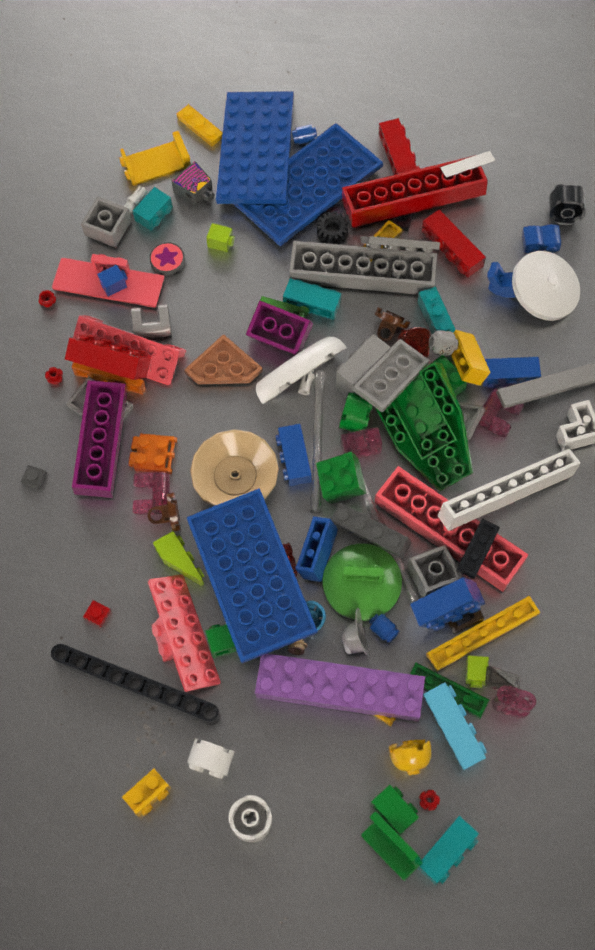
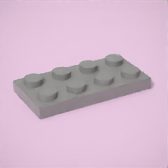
M361 235V243H366V247L381 248V245H383L385 249L398 250L400 246V250L416 251V248H418L417 251L433 253V249L439 250L440 242Z
M399 339L353 386V391L383 413L415 377L420 374L419 371L429 364L430 360Z

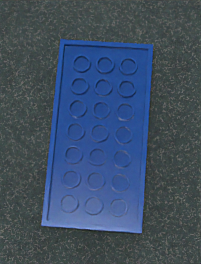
M294 91L227 92L216 192L217 204H286Z
M335 123L290 157L286 204L234 205L275 243L282 246L341 200L342 187L363 183L383 167V162Z
M260 488L186 517L241 663L318 633Z

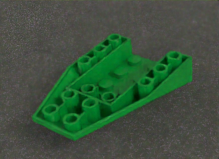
M434 362L419 371L420 375L415 377L383 413L377 408L376 410L397 450L439 491H443L473 474V467L462 409L442 363Z

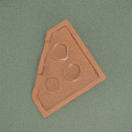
M223 334L184 371L197 384L251 383L263 372V368Z

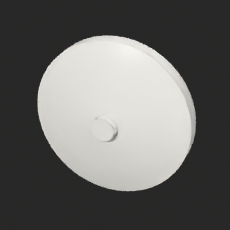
M547 251L531 252L524 256L514 268L512 275L514 293L520 304L530 314L543 320L554 321L566 317L576 308L580 298L578 278L572 267L558 255Z

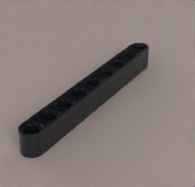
M57 644L51 649V657L59 666L204 724L215 725L220 720L219 709L213 703L67 645ZM66 651L64 658L57 659L60 652ZM78 659H85L83 665H75ZM103 666V670L100 673H94L95 667ZM114 674H122L120 680L112 681ZM133 681H140L139 687L135 689L130 688ZM152 688L159 689L158 694L155 696H150L149 691ZM171 695H176L178 699L175 703L170 704L167 702ZM193 702L197 704L195 710H186V707L189 703ZM208 710L216 712V715L211 719L205 717V713Z

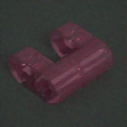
M493 389L483 405L485 412L478 425L498 436L506 437L511 430V426L496 416L501 408L511 414L519 415L524 404L503 408L496 393L498 389Z
M145 472L134 474L133 485L139 488H152V499L133 501V513L147 515L151 507L167 504V493L170 490V475L168 473ZM153 510L151 514H162L160 510Z
M504 685L497 690L491 705L497 712L522 719L527 717L530 711L533 710L536 705V698L530 692Z

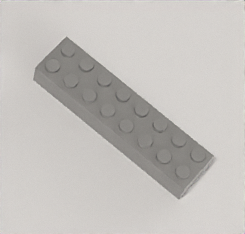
M293 241L289 277L294 280H302L304 283L311 285L419 295V292L435 286L437 253Z

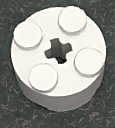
M195 738L187 761L189 763L188 768L202 773L206 769L209 770L208 775L223 779V776L228 774L235 751L229 750V753H227L228 750L224 749V747Z
M253 795L237 800L229 811V824L233 833L245 842H257L266 837L272 827V814L267 803L260 797ZM251 814H254V818L256 819V821H252L251 824H248V821L245 818L250 817Z

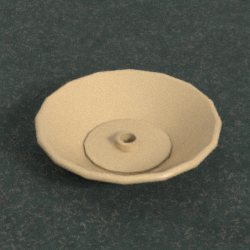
M235 429L219 432L205 440L194 454L190 469L194 489L202 500L211 506H216L259 488L265 500L276 485L279 471L275 452L266 440L252 432ZM234 473L239 474L237 477L232 476Z

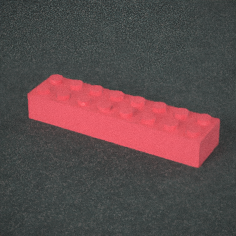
M399 466L375 495L374 503L435 546L441 547L446 545L451 557L459 562L480 524V521L474 519L448 531L437 515L442 504L449 500ZM497 533L477 575L504 592L525 563L528 554Z

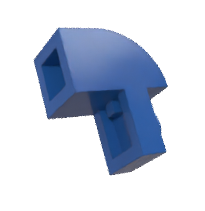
M492 262L487 272V278L490 281L488 289L495 295L515 298L516 295L512 285L513 272L505 273L499 262Z

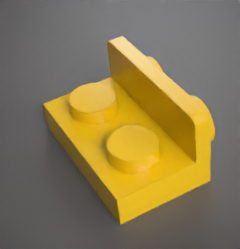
M153 768L122 798L138 817L141 815L145 816L153 809L152 805L157 800L162 801L169 795L168 790L171 787Z

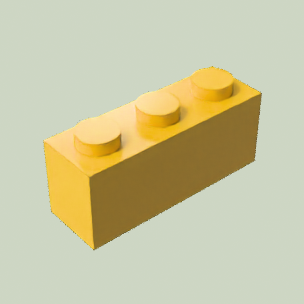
M455 330L454 335L458 339V347L451 356L461 380L480 386L491 372L475 336Z

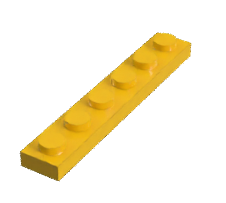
M527 596L427 652L426 656L435 671L438 672L540 614V611L531 597Z

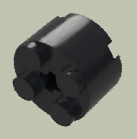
M563 184L555 186V189L549 196L550 218H553L555 223L572 225L575 224L574 221L578 219L581 221L585 217L586 203L582 186Z

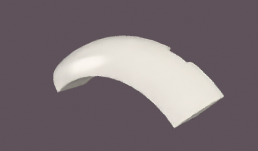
M326 337L280 365L256 384V393L261 403L265 404L290 386L288 383H295L318 366L334 358L347 348L346 345L338 338Z

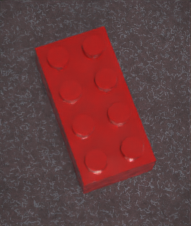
M88 334L69 338L64 360L132 380L147 377L151 356L146 355V351L135 349V351L129 350V346L118 344V346L112 345V341L105 339L94 340L95 337Z

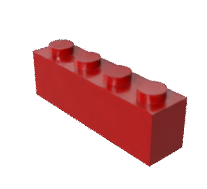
M399 118L380 122L378 134L393 175L420 169V166L416 165L414 151L411 152L410 140L405 136L404 124L401 125Z
M440 209L423 220L422 233L424 236L430 238L432 242H440L439 250L445 254L448 261L453 262L457 266L460 273L468 278L484 267L486 256Z

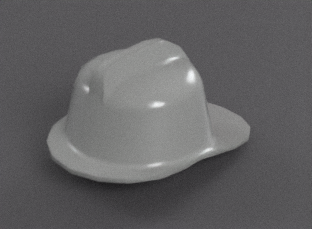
M357 608L355 614L356 621L345 627L342 641L347 654L364 652L366 656H369L370 652L366 640L365 625L361 618L360 609Z

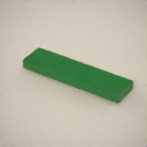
M415 662L410 672L411 675L425 676L424 691L426 692L443 683H446L447 687L451 685L456 693L454 699L457 705L461 704L466 712L481 719L490 699Z

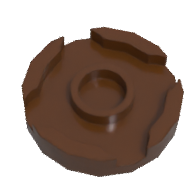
M380 307L376 309L375 315L382 319L377 331V336L382 341L391 340L398 326L408 329L411 323L409 320L403 322L405 318L388 310L382 312ZM383 328H388L391 331L389 338L381 336Z
M175 492L167 493V504L153 506L147 514L148 520L153 524L170 522L174 532L181 531V525H177L179 524L178 520H180L177 499L173 500L176 497ZM153 510L161 511L162 518L160 520L152 519L151 512Z

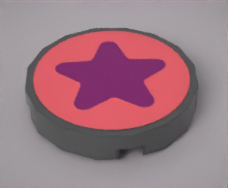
M164 242L152 249L149 261L157 274L171 276L183 268L185 255L182 248L177 244Z

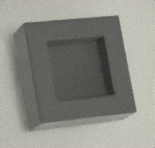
M28 465L21 483L22 485L40 490L47 472L46 470Z

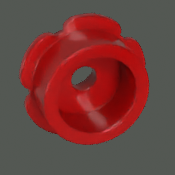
M44 290L39 294L38 301L41 306L51 307L56 302V297L53 292Z
M51 367L49 371H46L45 378L51 384H59L63 379V371L60 368Z
M432 789L423 791L419 796V803L423 809L433 811L440 803V797Z

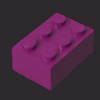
M259 300L245 335L295 356L303 350L313 323L306 318Z

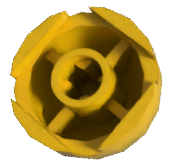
M424 739L403 741V744L398 747L397 743L389 746L391 761L399 770L407 771L408 775L419 774L420 769L425 768L430 762L431 743L429 740L425 742Z

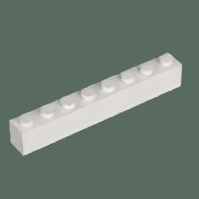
M569 448L444 502L437 516L446 529L450 531L572 477L578 469L580 461Z

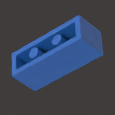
M539 357L485 359L491 373L483 381L482 385L488 388L509 387L541 378Z
M295 424L279 427L278 435H275L277 446H281L282 452H279L280 462L285 464V469L282 470L284 481L288 480L289 487L311 483L312 475L301 425Z
M314 516L312 518L295 568L305 580L322 581L324 569L338 532V528L331 519Z

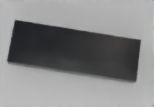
M482 518L456 571L475 579L500 526Z

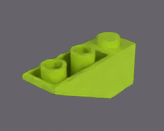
M174 531L153 542L154 548L164 565L200 586L204 585L202 578L205 576L200 567L195 568L192 563L195 561L190 551L186 552L183 548L185 543L180 535L176 536Z

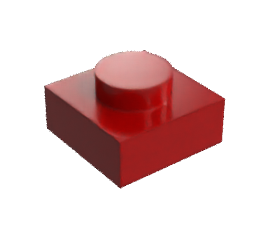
M93 600L83 618L102 627L111 609Z

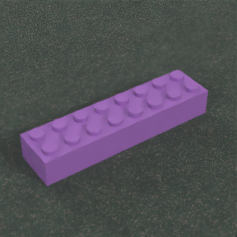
M265 654L260 659L255 695L256 698L419 722L425 676Z

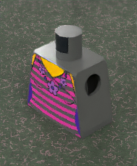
M196 161L171 181L173 192L194 204H197L202 199H205L207 202H211L214 199L215 194L211 192L213 189L212 180Z

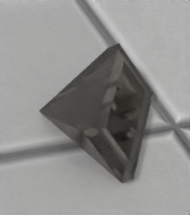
M487 666L485 687L519 696L521 676Z

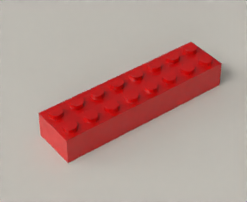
M466 157L342 187V202L353 228L484 196L487 192L488 179L481 166L449 177L444 175L440 167L470 158Z

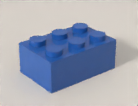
M463 577L411 603L410 606L420 627L437 631L444 628L445 623L449 621L456 622L462 619V615L468 612L474 613L481 609L480 606L486 603L477 583Z

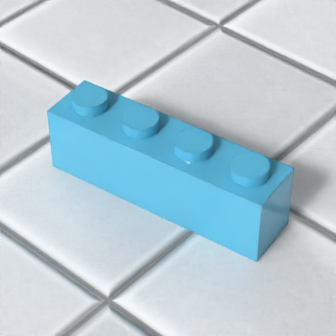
M443 683L424 693L423 697L461 768L465 770L486 759L485 754L487 750L482 741L477 742L474 736L477 732L472 723L468 724L464 716L467 714L461 704L457 705L454 699L456 693L452 686L447 687L446 683Z

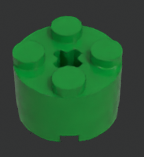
M348 392L339 429L364 434L373 405L358 394Z

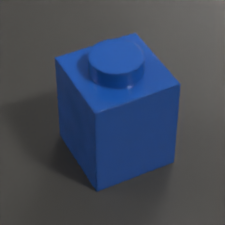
M117 265L97 274L100 284L108 297L127 288L125 280L128 278L124 270L120 271Z

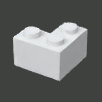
M590 401L572 404L567 413L570 424L560 426L556 433V438L562 451L595 443V413Z

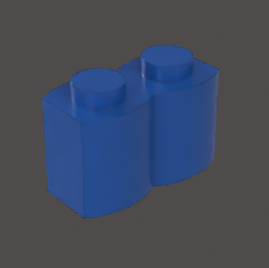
M559 225L523 227L524 253L535 251L555 253L560 251L561 236Z

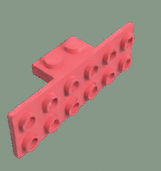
M92 254L91 263L61 258L52 288L57 291L156 308L164 276L130 270L128 260L121 257L113 258L104 254ZM117 265L120 271L124 270L128 278L125 280L127 288L108 297L100 284L97 274Z
M181 574L149 579L148 585L159 614V618L151 625L152 633L156 638L158 651L162 656L163 662L174 659L185 692L219 685L221 681L184 576Z

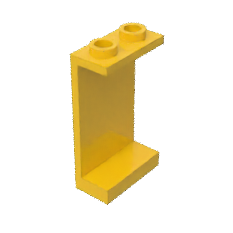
M179 130L172 132V142L126 156L124 149H120L121 157H119L121 166L126 168L124 173L127 181L131 180L132 185L135 186L184 170L190 166V156Z

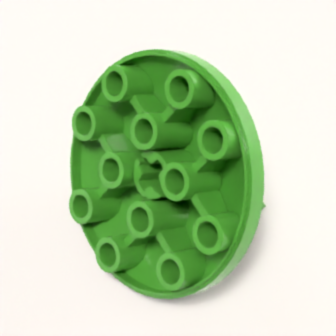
M353 544L340 549L330 558L324 569L323 591L328 603L337 613L351 620H355L357 608L360 609L363 621H370L376 614L380 616L383 613L385 615L394 607L401 593L402 576L398 564L388 552L371 544Z

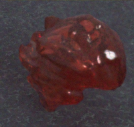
M424 327L402 329L398 340H403L426 358L429 356L430 331Z

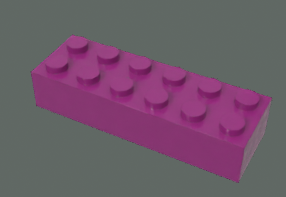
M91 380L87 382L72 482L74 495L113 498L127 398L126 384Z

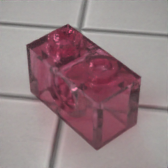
M378 427L341 434L340 444L343 454L352 451L360 458L382 452V440Z

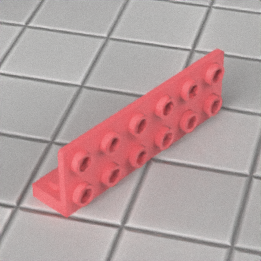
M80 315L78 317L73 337H76L77 335L88 334L94 336V340L105 339L112 341V345L118 346V344L129 346V350L135 351V349L146 351V355L151 356L146 378L168 386L171 385L178 359L184 357L186 353L185 349L171 344L163 345L103 324L102 320L88 315Z

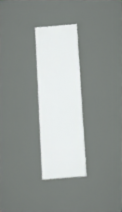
M488 151L440 168L444 175L449 177L496 160L491 152Z

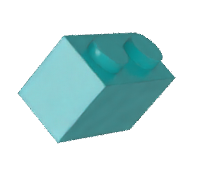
M154 187L134 208L133 215L135 221L152 231L155 226L160 224L162 218L171 212L173 207L171 197Z

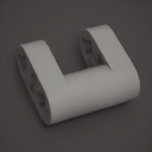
M168 304L158 305L160 321L143 323L141 308H132L134 334L146 339L172 336Z

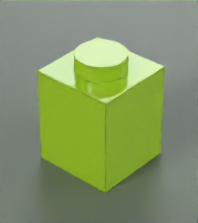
M212 223L206 237L207 246L228 252L230 246H233L235 241L232 228Z
M468 655L466 659L465 684H470L472 688H482V685L485 686L487 684L489 657Z

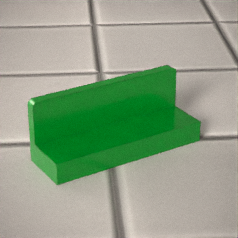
M375 811L369 817L372 824L361 834V837L405 881L422 864L419 855Z

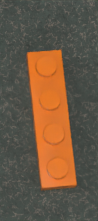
M74 362L71 366L74 374L80 377L87 378L89 376L95 381L126 384L128 391L144 395L146 390L144 380L142 379L132 380Z

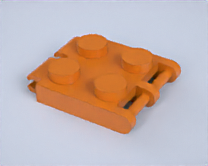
M140 433L139 437L133 436L131 449L137 452H130L128 465L134 467L135 471L172 474L171 464L172 458H175V453L173 452L178 438ZM169 443H171L170 452H168ZM167 458H169V459H168V465H167V468H166V467H165V466H166V460H167Z

